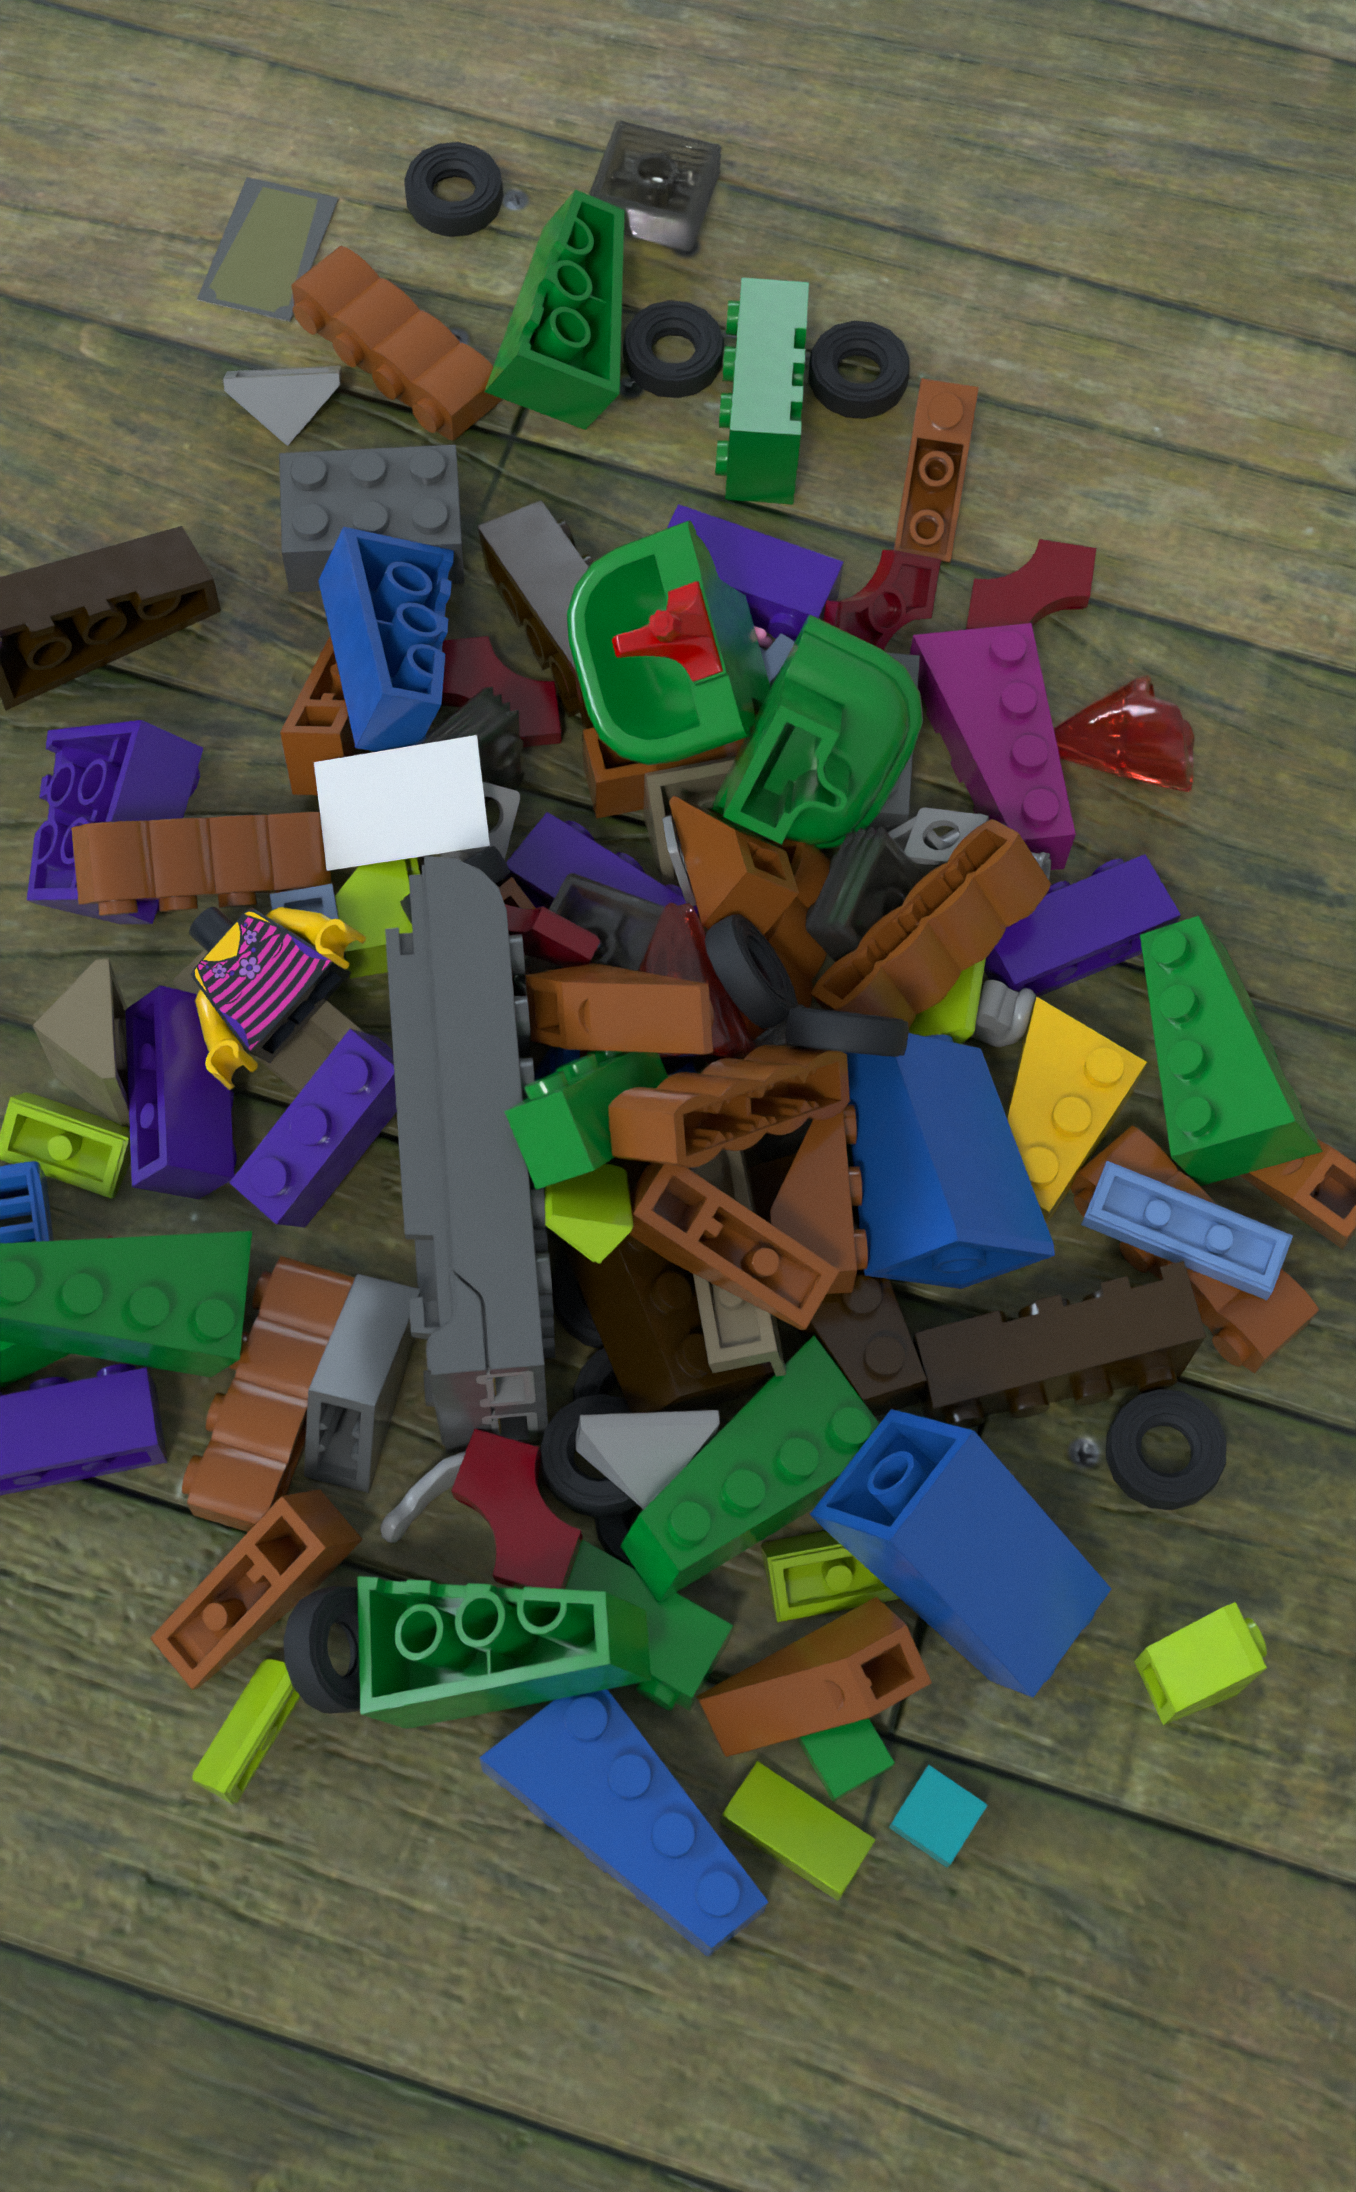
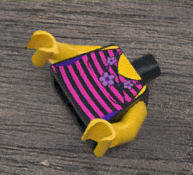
M210 907L203 911L192 923L189 934L208 952L193 968L191 974L193 980L200 988L195 1003L204 1041L209 1051L205 1062L206 1069L225 1087L232 1090L235 1085L232 1084L231 1079L237 1068L244 1065L252 1073L258 1068V1063L244 1051V1048L250 1054L271 1063L351 974L347 969L350 963L344 960L343 957L344 951L353 941L357 940L364 944L366 937L342 920L330 919L324 914L278 907L265 916L251 907L233 923L216 907Z

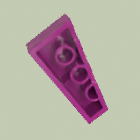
M1032 623L913 635L909 655L920 656L917 688L927 706L926 715L935 734L940 733L951 755L950 764L959 783L964 782L974 802V813L987 815L989 820L994 819L1018 832L1031 852L1049 853L1051 870L1065 869L1076 833Z

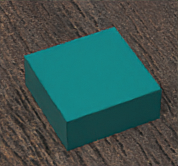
M928 1765L888 1828L948 1868L986 1809L987 1804Z

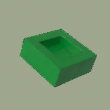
M869 1718L801 1736L798 1739L801 1748L832 1802L839 1800L889 1771L895 1765Z

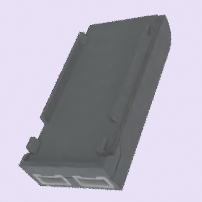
M424 856L425 865H421L422 874L409 875L413 933L400 934L399 928L385 929L405 1239H415L418 1289H421L420 1297L409 1298L412 1337L428 1340L426 1348L428 1370L423 1371L425 1404L428 1407H435L442 1446L445 1445L446 1453L465 1452L474 1428L537 1446L541 1445L545 1428L548 1426L544 1359L556 1358L544 1187L536 1190L504 1112L527 1099L528 1095L524 1086L534 1082L533 1058L519 1059L522 1056H530L527 995L514 996L512 976L525 975L522 934H508L507 910L499 887L482 870L455 858Z

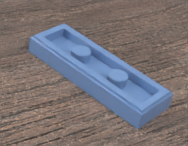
M1109 1161L1106 1162L1081 1223L1082 1226L1173 1263L1184 1261L1188 1269L1264 1300H1268L1273 1292L1293 1235Z

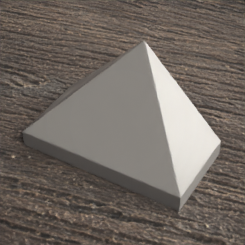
M341 365L227 371L223 378L224 391L288 446L340 386L342 371Z
M719 1411L580 1415L575 1436L576 1451L625 1492L642 1509H645L715 1437L719 1426Z

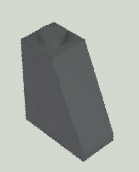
M361 1274L356 1275L308 1389L304 1477L369 1493L416 1338L411 1335L409 1298L420 1297L421 1289L401 1285L389 1280H381Z

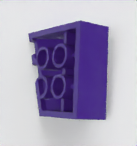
M143 720L48 730L45 749L56 753L53 776L47 774L41 780L39 798L48 801L49 812L48 820L40 826L34 836L27 901L116 924H153L155 915L159 911V900L137 901L138 913L99 916L98 904L79 905L71 828L88 823L183 818L189 797L194 793L199 783L200 771L198 765L203 747Z

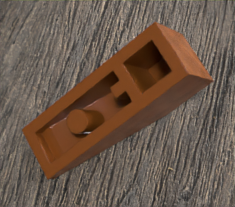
M329 636L280 731L293 795L318 796L314 762L369 753V750L355 747L331 636Z
M652 1163L645 1168L630 1193L634 1226L629 1235L668 1261L800 1330L807 1328L840 1270L686 1167Z
M320 1489L281 1496L150 1639L192 1690L197 1689L294 1608L299 1600L314 1591L363 1539Z

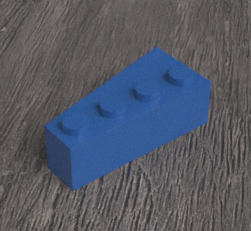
M343 527L318 582L355 747L378 752L420 745L442 702L445 653L442 652V646L448 632V618L445 617V609L451 595L452 581L448 580V574L453 565L454 550Z
M608 1689L555 1699L479 1757L483 1773L525 1804L528 1810L550 1828L553 1827L581 1850L584 1856L626 1887L640 1902L707 1957L764 1913L768 1904L767 1899Z

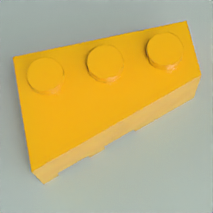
M1036 997L1024 1034L1020 1057L1009 1096L1006 1117L1045 1222L1048 1224L1071 1189L1077 1173L1086 1166L1133 1094L1147 1062Z

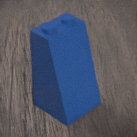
M908 1033L907 1048L903 1056L891 1057L843 1052L847 1054L850 1095L848 1105L854 1104L856 1114V1144L851 1145L853 1165L860 1167L862 1181V1205L858 1206L860 1229H865L867 1238L868 1265L867 1269H864L865 1276L963 1289L1055 1256L1051 1235L981 1048L954 1043L953 1038L948 1035L920 1036Z
M893 1409L888 1412L810 1513L821 1527L987 1679L1032 1698L1053 1675L1059 1661L1080 1632L1092 1621L1096 1610L1111 1591V1587L974 1430Z

